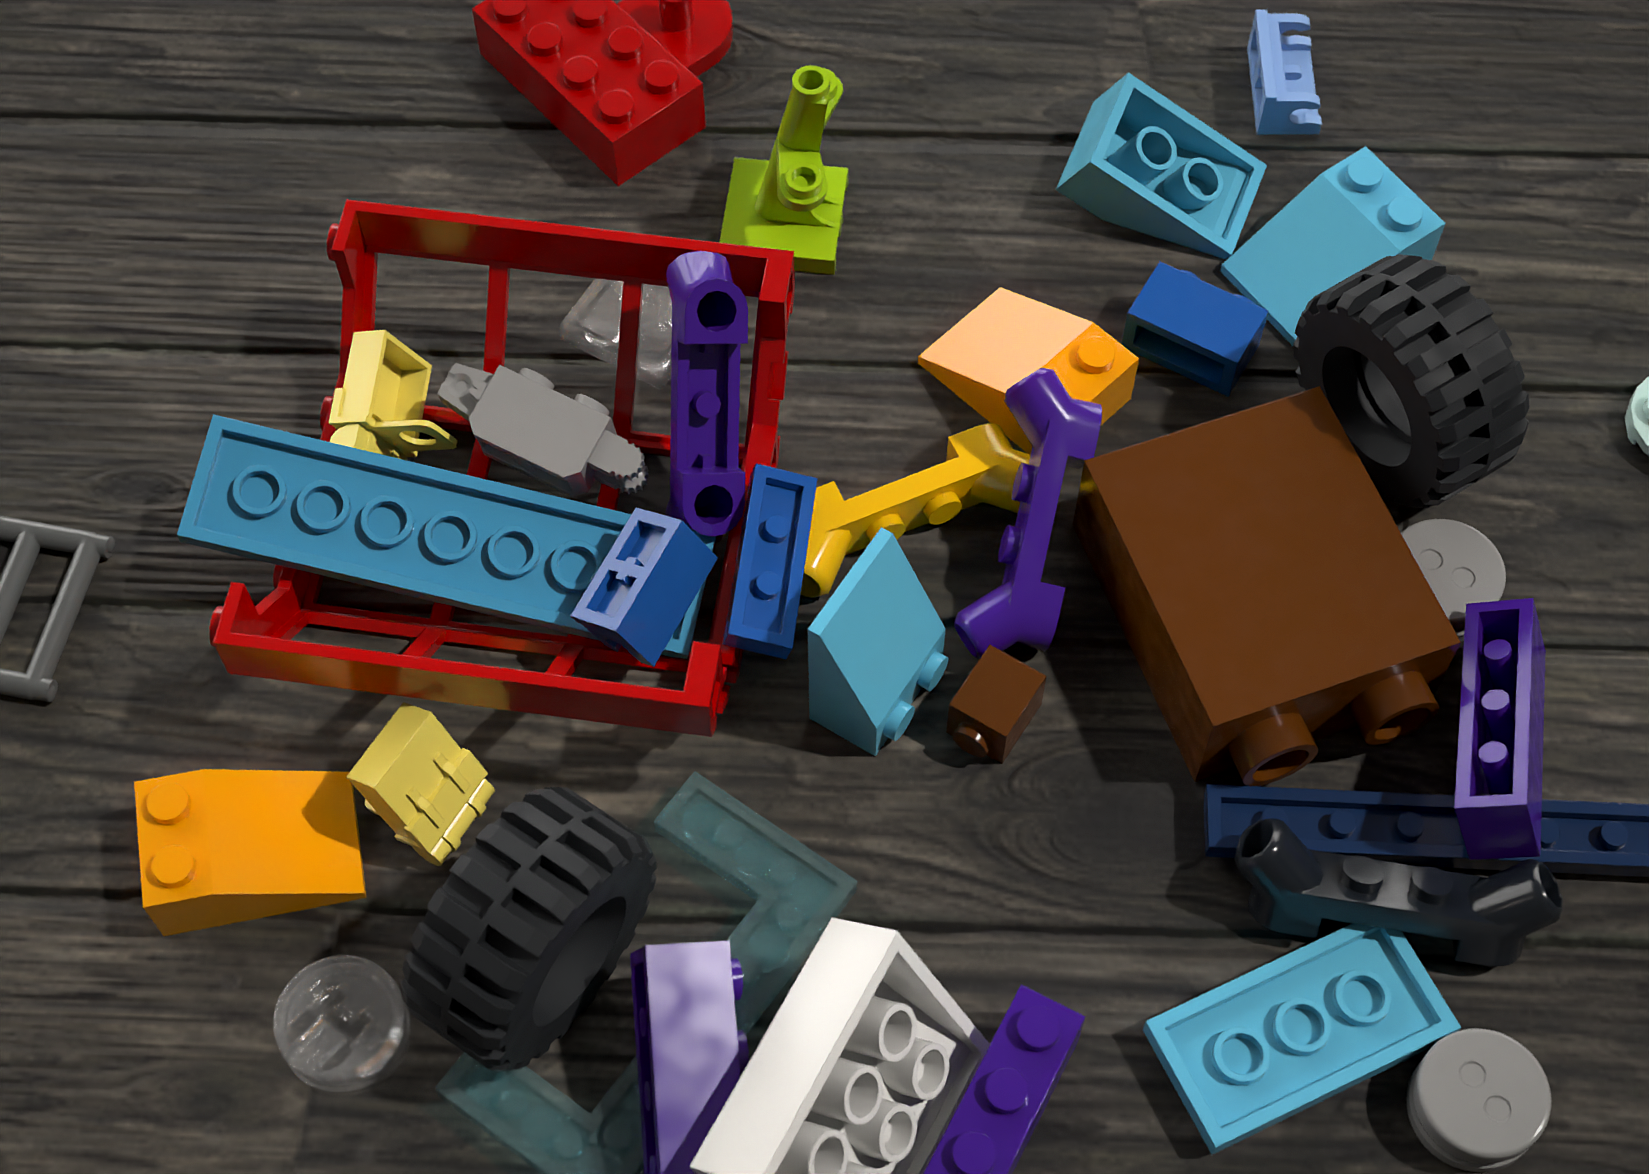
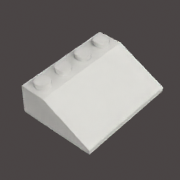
M831 918L705 1138L690 1168L696 1174H923L990 1044L898 931Z

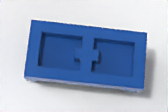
M636 507L572 612L571 617L613 651L618 652L621 646H623L641 663L654 667L718 557L682 520Z

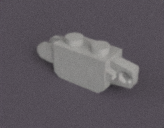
M455 363L448 372L447 378L441 384L437 393L441 402L470 422L473 434L478 440L485 456L571 497L589 492L595 480L615 490L620 488L622 493L626 491L628 494L630 492L637 493V490H643L642 487L647 485L646 480L649 478V470L645 466L644 455L641 453L640 448H636L634 443L629 444L628 440L618 436L612 419L608 416L609 410L598 401L586 395L577 394L573 400L554 391L555 386L550 380L531 369L522 368L519 373H516L502 365H499L495 373L491 374Z

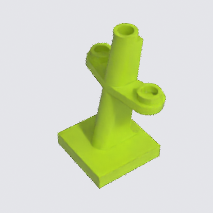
M808 65L799 68L794 73L791 93L769 160L734 157L719 243L794 251V271L835 275L837 244L842 228L845 191H847L848 168L823 166L820 156L823 129L843 93V85L832 71Z

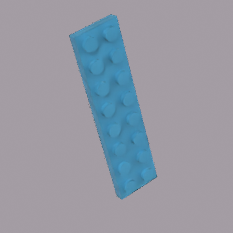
M213 414L177 536L182 543L598 640L582 624L577 623L571 617V614L632 514ZM691 529L713 552L716 536L701 535L694 529ZM706 579L661 655L682 659L688 658Z

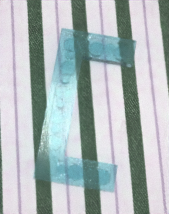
M694 771L654 820L655 831L757 901L726 940H730L731 958H737L742 968V997L740 1001H734L736 1029L743 1030L745 1035H747L818 943L831 918H837L857 892V881ZM466 1053L460 1056L435 1087L441 1099L541 1174H641L644 1170L637 1055L591 1114L528 1067L519 1070L513 1069L512 1071L488 1070Z

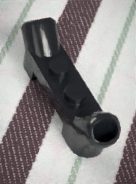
M1276 818L1260 820L1245 829L1239 838L1234 857L1237 869L1253 885L1248 900L1250 914L1258 923L1268 929L1281 933L1316 938L1321 918L1449 938L1453 939L1455 961L1485 966L1503 967L1513 964L1521 956L1526 936L1558 922L1563 908V898L1556 879L1542 862L1531 858L1486 878L1443 871L1434 867H1417L1373 860L1365 856H1348L1310 850L1284 821Z

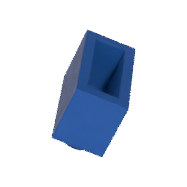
M1159 261L1127 312L1122 345L1139 356L1229 397L1260 344L1269 310L1255 305L1245 296L1231 294L1202 281L1189 271L1178 270Z

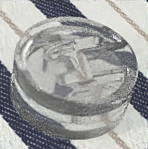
M338 955L313 962L300 970L287 983L275 1007L273 1032L281 1055L294 1074L304 1084L324 1094L349 1096L375 1088L397 1070L410 1045L412 1021L410 1011L399 987L385 969L373 961L362 957Z

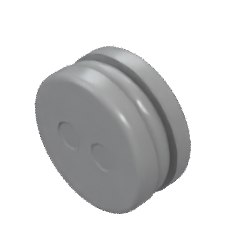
M1429 519L1415 523L1403 530L1401 534L1460 642L1464 641L1466 604L1499 601L1503 594L1506 582L1503 559L1494 544L1484 534L1467 524L1449 519Z
M1474 1028L1451 1033L1437 1041L1430 1048L1410 1078L1406 1103L1408 1117L1415 1134L1435 1157L1461 1170L1490 1172L1514 1163L1538 1140L1549 1120L1551 1092L1541 1065L1522 1044L1502 1033Z

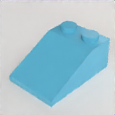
M1128 72L1093 102L1055 190L1101 220L1227 259L1233 254L1267 165Z
M1365 146L1321 173L1222 264L1220 272L1255 305L1269 310L1267 320L1293 346L1297 338L1294 332L1298 320L1305 310L1307 303L1314 296L1386 256L1402 254L1420 256L1422 259L1432 260L1446 223Z
M882 527L808 628L809 718L874 756L877 755L888 738L897 741L902 736L915 711V707L911 705L922 688L931 691L937 685L949 661V658L943 655L946 628L894 534Z

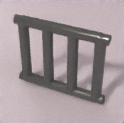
M0 515V540L14 543L0 576V645L40 549L45 548L74 554L26 673L0 668L1 695L53 702L58 690V683L52 679L99 560L101 557L109 559L112 556L115 548V539L112 536L101 535L91 531Z

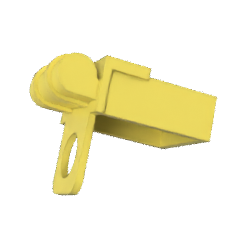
M386 330L354 332L343 388H335L329 424L338 430L331 436L330 442L402 460H407V457H417L418 451L456 448V438L435 423L422 420L432 365ZM422 432L434 437L435 439H419V433Z
M405 702L401 704L347 775L348 780L365 798V806L368 810L380 815L396 833L394 837L398 841L412 846L420 856L436 866H441L451 852H456L461 845L460 839L475 818L481 817L485 812V805L495 792L494 787L484 779L488 774L471 751L464 748L461 749L432 712Z

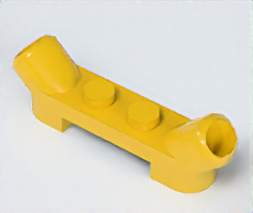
M986 423L949 436L946 462L844 501L834 481L817 487L800 595L814 598L829 594L845 555L866 548L881 527L893 533L897 540L904 532L927 523L933 525L945 523L959 514L961 510L981 502L1018 513L1020 502L1012 500L1013 484L1020 464H1029L1031 454L1013 449L1001 426L996 423Z

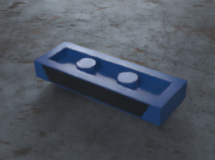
M755 464L749 479L723 645L786 659L791 652L818 478Z

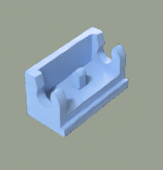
M1267 10L1255 11L1247 51L1257 135L1319 134L1322 123L1318 109L1321 106L1320 98L1316 95L1310 52L1312 46L1311 38L1300 35H1282L1288 30H1309L1310 20L1305 15L1295 13L1268 14Z

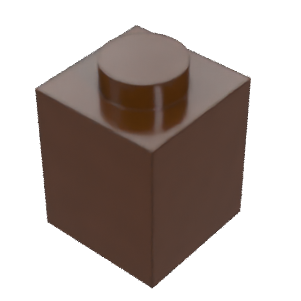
M989 645L949 704L946 733L952 735L955 743L967 753L976 757H985L987 755L1003 764L1042 705L1047 676Z

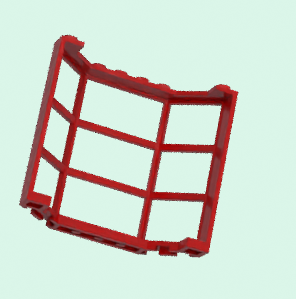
M346 199L339 224L333 223L330 226L327 237V256L330 261H335L343 286L340 368L335 388H343L354 332L374 331L378 253L489 266L483 371L491 374L495 373L499 365L504 366L510 268L622 281L623 293L613 425L617 435L628 440L629 444L634 443L636 448H640L641 453L670 456L671 435L632 431L644 284L668 287L666 278L667 268L683 253L700 250L719 253L726 257L730 265L733 284L741 289L744 296L758 297L745 444H739L738 465H742L741 470L745 472L746 503L750 474L755 464L777 468L781 437L777 436L780 403L785 396L789 351H786V340L790 314L793 313L795 292L794 251ZM334 393L333 396H326L324 398L320 412V427L322 430L320 440L330 442L331 436L338 430L329 424ZM425 405L422 420L433 422L444 429L473 432L470 422L452 409ZM475 439L467 475L487 480L492 458L484 455L478 440ZM601 483L596 506L617 510L621 492L620 488L615 490ZM744 510L737 525L729 531L708 643L693 641L692 649L687 659L661 655L654 667L641 663L623 646H621L618 652H615L599 640L569 633L568 636L454 622L452 619L455 607L434 602L430 618L316 604L324 576L276 564L273 573L274 590L256 606L244 583L231 582L224 606H217L212 614L209 639L211 645L216 648L228 674L712 737L716 729V713H723L730 697L731 686L723 684L724 682H737L744 649L723 645ZM307 624L416 637L403 654L291 640ZM445 641L556 656L545 673L433 659L431 657ZM582 659L687 673L683 691L571 676Z

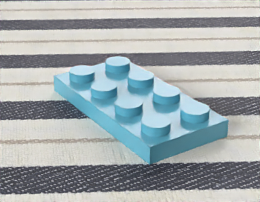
M1353 923L1147 1020L1143 1027V1032L1210 1153L1213 1155L1430 1049L1443 1037L1459 1031L1461 1026L1402 931Z

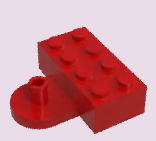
M484 0L472 8L480 54L618 187L706 128L703 83L697 77L717 64L726 55L731 46L733 23L731 8L727 0H622L617 4L613 0Z

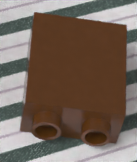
M1320 386L1084 460L1073 527L1194 782L1237 768L1245 785H1266L1281 780L1310 763L1318 753V748L1314 742L1316 740L1358 726L1366 743L1371 745L1384 744L1413 733L1436 716L1439 711V705L1434 694L1461 642Z

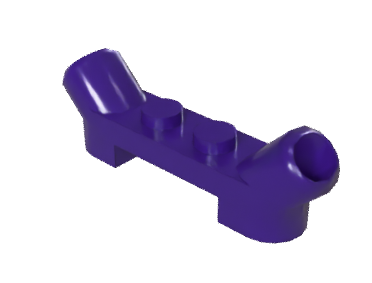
M700 250L683 253L668 266L666 272L672 302L670 498L665 516L682 520L689 528L694 529L701 535L716 536V544L722 539L723 534H726L737 525L743 515L745 505V472L738 468L740 347L741 344H748V306L746 297L741 289L733 284L730 265L726 257L719 253Z
M1041 367L1006 390L1004 401L1031 443L1032 451L1029 464H1020L1013 484L1012 500L1019 501L1020 505L1015 526H1006L1000 543L998 561L1006 564L1002 585L965 607L956 615L954 624L956 632L968 651L977 659L982 657L989 645L1003 652L1015 644L1045 652L1048 650L1056 631L1065 587L1040 581L1065 467L1069 466L1079 469L1083 467L1084 460L1094 458L1102 420V406L1098 403L1071 398L1054 369Z

